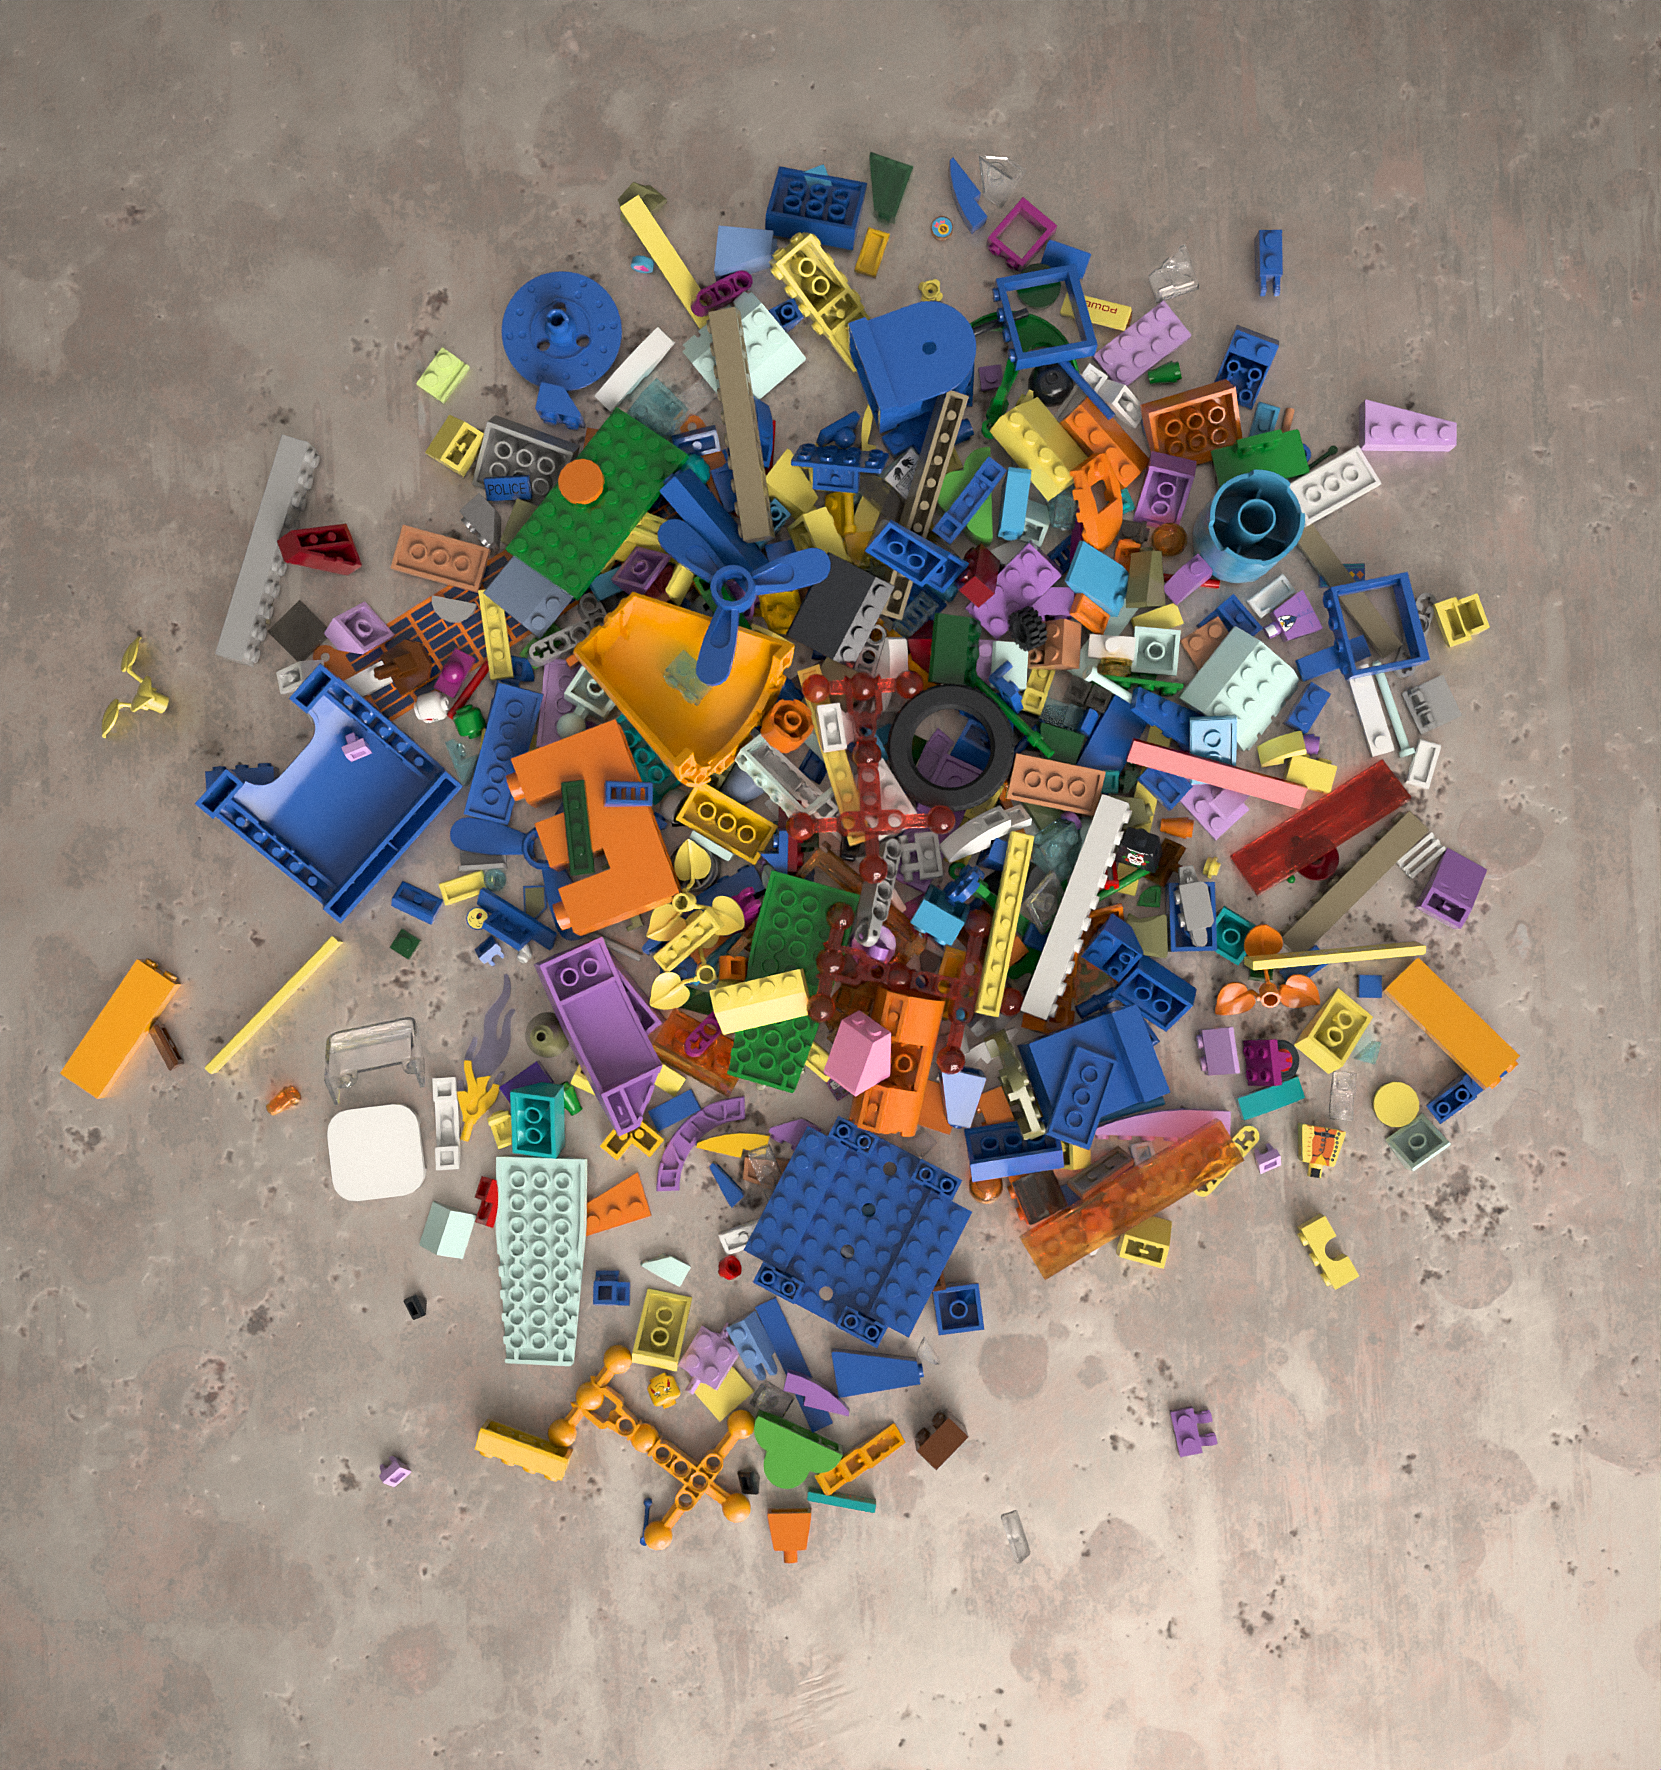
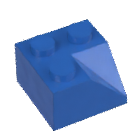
M979 1283L945 1284L946 1290L932 1292L938 1335L985 1330Z

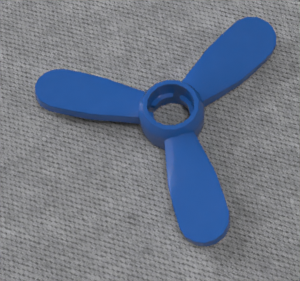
M670 519L664 522L658 530V542L661 547L684 568L711 584V597L717 609L704 636L696 664L698 678L708 686L721 685L730 675L737 647L739 613H743L751 608L757 595L787 592L811 586L826 579L830 572L831 562L829 556L818 548H808L779 557L749 572L737 565L724 566L709 544L684 521ZM735 578L745 581L746 593L744 597L733 602L723 599L721 589L725 582Z
M563 801L555 815L564 812ZM469 817L461 818L453 824L450 831V839L458 849L485 855H523L530 866L542 870L547 902L557 931L561 937L569 941H577L584 937L574 933L572 927L562 930L557 922L552 905L562 901L558 889L574 882L566 869L557 872L549 866L548 860L535 857L533 846L536 838H539L536 827L526 834L500 823Z

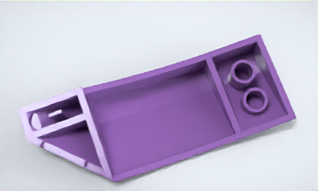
M598 937L535 963L534 967L570 1047L617 1135L621 1136L640 1127L646 1105L649 1104L655 1088V1081L658 1073L661 1072L663 1064L658 1058L630 1002L603 938Z

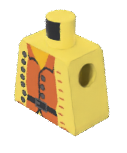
M1298 1123V1160L1309 1163L1307 1176L1321 1178L1323 1165L1335 1166L1346 1135L1345 1131Z

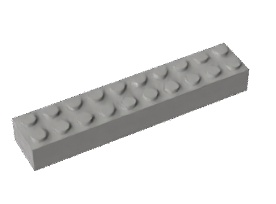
M283 434L281 436L215 654L227 660L253 667L254 663H257L260 658L261 651L259 646L267 635V628H265L266 619H271L274 607L271 604L274 601V597L277 598L279 595V581L287 569V563L283 560L277 540L289 531L299 529L300 520L298 518L300 512L305 509L307 502L305 495L307 489L310 490L313 483L312 472L314 468H317L320 460L319 452L307 441Z

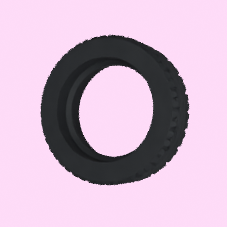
M943 684L920 691L901 707L889 731L887 751L890 767L897 782L912 799L934 810L957 812L974 808L986 802L1001 788L1012 766L1014 737L1007 716L991 697L970 686ZM944 709H958L975 716L985 727L990 739V757L985 769L975 780L959 787H942L928 781L918 771L912 757V740L916 729L926 717Z

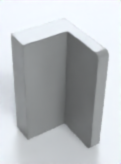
M460 850L461 866H458V871L508 869L507 855H485Z

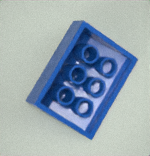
M779 166L766 211L765 230H772L774 236L790 239L798 232L813 233L822 245L853 250L867 183L829 175L805 173L802 170ZM804 175L829 180L832 186L814 184L809 189Z

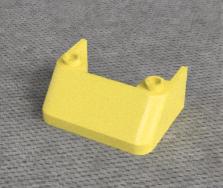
M646 513L599 575L610 571L616 560L624 563L636 546L668 554L658 542V530L668 520ZM671 557L669 562L676 564L665 590L674 605L680 606L696 575Z

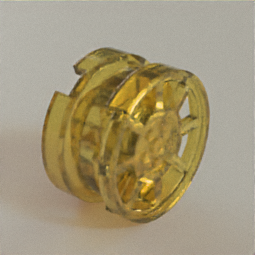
M1102 657L1100 659L1102 670H1099V674L1131 678L1129 669L1132 667L1133 661L1126 658Z

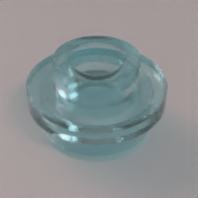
M490 869L484 875V884L490 891H500L506 884V876L498 869Z

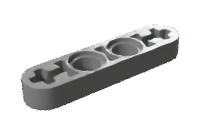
M1427 592L1422 593L1415 599L1418 613L1423 608V604L1420 601L1427 598V603L1431 604L1425 608L1423 614H1419V618L1424 622L1423 633L1425 639L1434 615L1432 605L1437 603L1435 596ZM1403 633L1401 640L1403 645L1399 647L1394 662L1406 660V657H1410V653L1405 647L1407 642L1405 633ZM1416 666L1408 667L1409 670L1402 673V669L1394 670L1393 672L1399 678H1407L1414 673Z

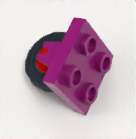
M1277 1039L1243 1040V1054L1246 1062L1248 1086L1282 1085V1081L1292 1078L1297 1072L1300 1058L1297 1049L1292 1043Z

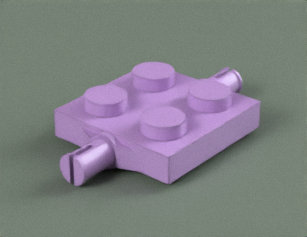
M726 1322L720 1333L712 1332L708 1328L701 1326L679 1362L678 1366L686 1370L692 1377L685 1389L689 1393L694 1394L700 1383L707 1384L713 1389L718 1390L739 1356L736 1347L727 1339L729 1334L726 1327L730 1323Z

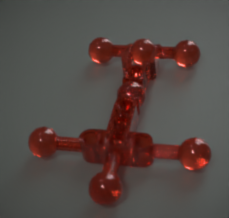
M912 670L902 671L896 678L882 679L880 674L874 678L869 673L859 672L853 675L851 679L845 675L844 679L839 681H828L823 675L813 674L805 678L802 683V693L810 702L819 703L826 700L829 695L845 694L846 718L852 721L856 739L852 757L857 765L856 770L859 772L857 776L859 811L843 812L839 818L813 819L806 812H795L786 821V831L791 838L798 841L809 839L814 832L838 831L839 834L846 837L865 836L866 857L859 864V874L864 881L871 884L882 882L888 875L889 869L885 859L880 856L879 835L898 834L903 828L928 827L936 834L942 835L950 832L955 826L956 821L953 811L943 805L934 806L927 814L904 815L900 810L896 809L881 810L878 767L882 753L877 745V737H875L877 729L876 720L881 717L883 711V692H897L902 698L912 699L914 695H918L923 690L924 683L922 677ZM874 696V711L871 713L867 711L859 713L853 710L852 697L856 700L866 701ZM867 727L871 730L872 734L863 736L859 730ZM871 773L874 776V780L866 782L863 780L862 774ZM871 795L875 798L876 802L873 805H867L863 798ZM896 817L899 819L900 825L892 827L888 823V819ZM868 818H873L877 822V826L869 828L865 825L864 821ZM849 819L853 822L854 826L851 829H845L841 822Z
M837 901L832 903L826 911V921L831 927L827 942L822 943L825 948L818 953L816 958V966L819 973L815 976L820 979L817 994L812 995L806 1004L808 1016L818 1023H824L833 1017L835 1003L830 997L833 981L847 985H857L861 981L880 982L881 985H886L895 992L912 990L916 993L950 1000L948 1019L951 1022L947 1046L943 1047L937 1055V1065L947 1075L959 1073L965 1065V1055L960 1048L965 1025L972 1020L982 975V965L978 960L982 940L991 931L993 921L991 915L982 909L973 910L967 915L965 929L969 934L965 960L958 964L955 978L926 971L916 972V969H910L901 962L884 964L883 962L868 958L864 950L841 946L844 930L852 926L855 920V913L853 908L845 902ZM843 954L857 957L858 964L855 966L856 975L854 978L839 975L845 966ZM967 963H971L974 967V972L971 976L965 971ZM874 965L878 966L881 971L877 979L871 975V968ZM919 975L925 979L923 988H919L916 985V978ZM940 981H945L947 984V991L945 993H941L938 989ZM964 985L969 988V996L967 998H963L960 993ZM1006 987L1003 992L1000 1013L1005 1016H1014L1021 1011L1023 996L1017 989ZM959 1008L965 1013L962 1021L956 1018V1011Z

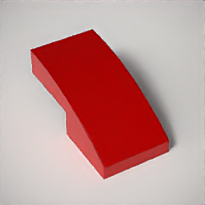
M481 1176L474 1197L482 1200L475 1222L493 1228L498 1209L497 1180Z

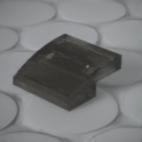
M1053 1170L1025 1174L1012 1182L1029 1225H1033L1068 1206Z

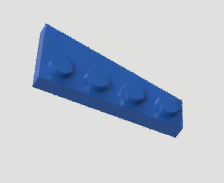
M1141 687L1133 689L1130 710L1149 725L1158 727L1162 731L1161 734L1165 737L1172 738L1178 742L1182 750L1189 751V717L1205 716Z

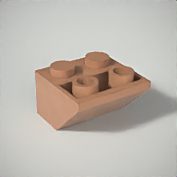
M1067 619L1042 621L1046 625L1044 629L1047 630V640L1045 644L1028 651L1027 668L1060 671L1079 669L1081 623Z

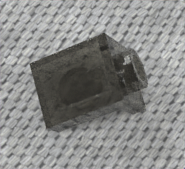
M1122 519L1121 528L1113 542L1118 543L1119 540L1132 539L1141 545L1143 541L1147 542L1150 528H1146L1147 521L1140 523Z

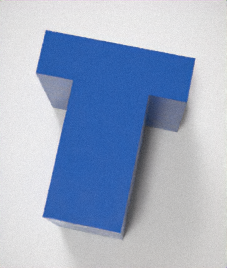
M1138 1004L1105 1009L1085 1017L1086 1019L1017 1045L1046 1125L1048 1124L1074 1045L1119 1061L1101 1117L1133 1104L1145 1103L1171 1093Z

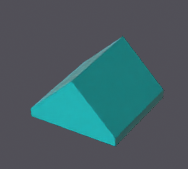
M1223 906L1216 912L1217 951L1215 952L1239 966L1247 955L1244 949L1245 937L1257 925Z

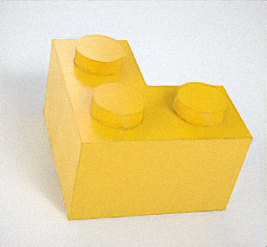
M643 1119L640 1127L621 1136H618L613 1129L600 1147L618 1161L630 1145L634 1144L650 1158L666 1137Z

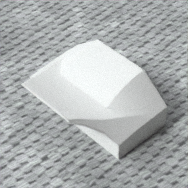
M840 703L816 706L817 728L823 753L847 749V745L854 741L851 716L841 710Z

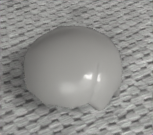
M678 788L669 790L660 802V810L663 817L672 823H676L677 821L674 817L689 793Z

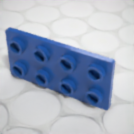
M805 443L797 449L791 459V465L813 468V489L858 493L860 472L881 474L889 459V453H883L879 449L861 451L857 447L839 449L834 445L817 447L815 444Z

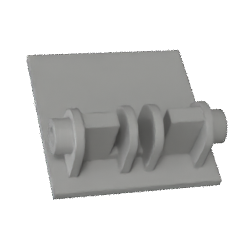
M1443 675L1402 693L1420 735L1462 716Z

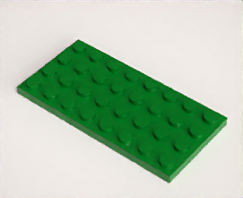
M618 407L614 409L575 459L590 460L599 466L604 475V488L599 497L589 504L570 503L562 495L557 482L505 548L508 553L577 601L661 495L659 490L665 486L663 481L672 473L675 474L689 459L687 453Z

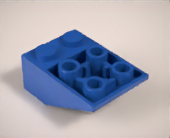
M1236 325L1214 382L1224 379L1228 380L1236 387L1238 404L1252 409L1279 347V340Z

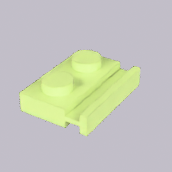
M442 347L416 384L442 404H445L470 367Z

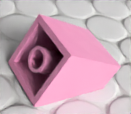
M860 1010L846 1017L839 1026L824 1068V1074L854 1096L890 1076L891 1032Z

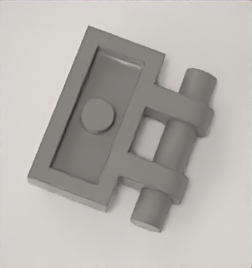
M937 831L915 833V843H908V836L906 835L898 837L899 844L901 845L902 862L900 872L903 874L904 882L913 881V872H919L920 880L943 878ZM916 851L918 863H911L910 852Z

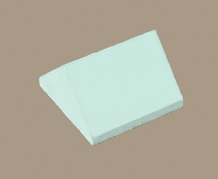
M1135 626L1133 637H1136L1134 661H1130V672L1177 676L1181 630Z
M993 641L991 674L1008 660L1013 667L1002 677L1007 682L1013 681L1019 688L1018 692H1024L1027 682L1028 651L1021 650L1019 644L1016 645L1015 642Z
M1423 1113L1410 1124L1405 1125L1385 1139L1402 1165L1411 1171L1416 1170L1451 1145Z
M433 1201L419 1245L436 1255L463 1259L477 1215Z

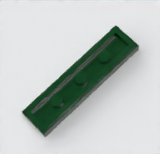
M585 780L561 782L570 875L595 873Z

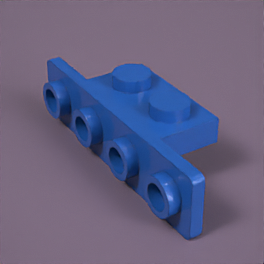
M485 887L480 890L477 905L491 913L483 921L482 928L518 951L531 940H534L548 950L554 947L557 937L555 931Z

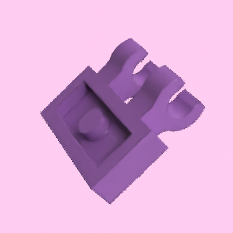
M1189 1406L1170 1410L1180 1457L1203 1453L1201 1446L1218 1444L1214 1432L1202 1435L1198 1433L1197 1423L1213 1422L1209 1409L1194 1412L1193 1407Z

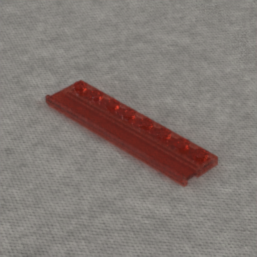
M1384 759L1236 851L1230 855V859L1255 895L1259 897L1409 802L1411 795L1390 770Z

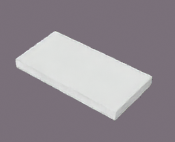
M1359 445L1291 482L1290 489L1296 495L1302 513H1305L1304 527H1307L1382 483Z

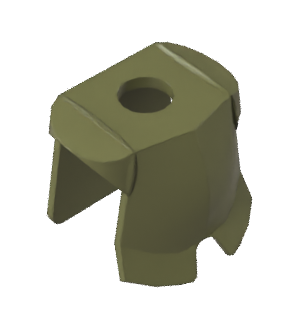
M1129 913L1125 922L1132 927L1144 952L1143 955L1166 958L1168 956L1167 916L1162 914L1138 919Z

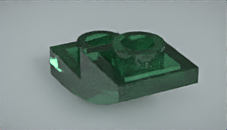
M1129 762V767H1132V771L1125 770L1123 775H1119L1118 789H1121L1120 795H1126L1132 789L1141 773L1142 765Z

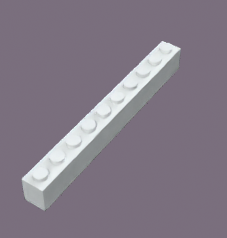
M1102 794L1020 1009L1022 1012L1048 1022L1050 1017H1055L1059 1006L1056 1004L1058 996H1063L1066 989L1065 977L1067 974L1070 975L1075 965V962L1072 961L1075 952L1079 953L1083 944V940L1080 939L1083 930L1087 932L1091 923L1089 914L1091 909L1095 910L1100 898L1097 896L1098 890L1105 886L1108 875H1105L1108 866L1111 867L1116 856L1113 853L1116 845H1120L1124 832H1121L1124 823L1128 824L1132 811L1129 810V803Z

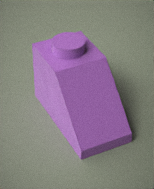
M1197 554L1183 565L1164 585L1165 594L1177 606L1211 578L1212 568Z

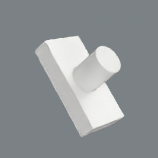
M1090 634L1088 658L1134 661L1136 637Z

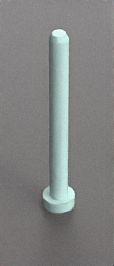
M1377 660L1372 663V666L1382 664L1379 660ZM1385 673L1375 674L1401 748V752H1398L1400 758L1416 753L1414 747L1410 748Z
M1093 665L1086 667L1082 675L1084 680L1088 682L1093 680L1131 704L1132 693L1099 674L1097 668Z

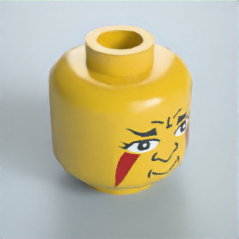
M663 1373L649 1380L650 1384L647 1386V1391L654 1406L662 1405L666 1409L677 1404L675 1399L680 1396L681 1392L674 1376H667L666 1373Z

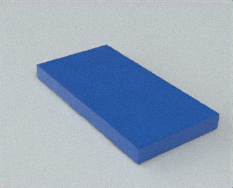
M1112 694L1090 737H1088L1076 765L1099 770H1118L1120 775L1127 762L1126 756L1133 738L1140 739L1148 723L1130 710L1131 704L1116 694Z
M1074 1045L1044 1134L1090 1150L1119 1061Z

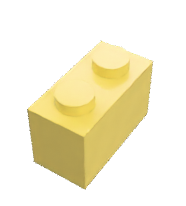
M1309 754L1288 758L1283 775L1284 780L1305 785L1308 790L1322 794L1331 792L1337 766L1331 765L1332 761L1324 758H1318V761L1309 758Z

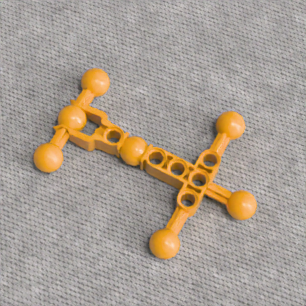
M623 1345L610 1346L603 1355L604 1367L597 1376L590 1375L591 1381L582 1383L578 1387L575 1395L576 1401L570 1402L573 1408L567 1416L554 1420L548 1428L549 1441L559 1448L570 1446L576 1438V1425L585 1416L599 1429L608 1427L619 1435L627 1437L626 1440H630L632 1446L637 1451L648 1453L647 1456L649 1457L652 1455L653 1460L683 1483L676 1493L675 1502L661 1520L649 1523L644 1530L645 1543L651 1549L662 1550L670 1545L673 1536L671 1529L685 1511H689L695 1506L704 1492L722 1505L723 1515L729 1521H744L751 1512L749 1499L741 1493L729 1494L713 1480L722 1470L724 1458L736 1442L753 1434L754 1416L746 1410L734 1411L727 1420V1433L715 1449L708 1450L701 1460L697 1462L671 1441L662 1439L663 1436H659L658 1430L653 1425L642 1423L641 1419L638 1421L636 1415L624 1405V1397L607 1385L615 1374L626 1372L632 1364V1355L627 1347ZM604 1395L617 1405L615 1409L610 1411L607 1419L593 1411L602 1405ZM621 1420H630L632 1427L629 1429L623 1428ZM665 1447L668 1449L669 1455L662 1457L658 1454L657 1449ZM715 1456L719 1459L720 1463L717 1466H711L707 1459ZM683 1461L687 1464L688 1468L683 1471L678 1470L675 1463ZM697 1475H702L706 1482L704 1484H697L693 1478ZM682 1494H689L692 1501L684 1503L681 1501L680 1496Z

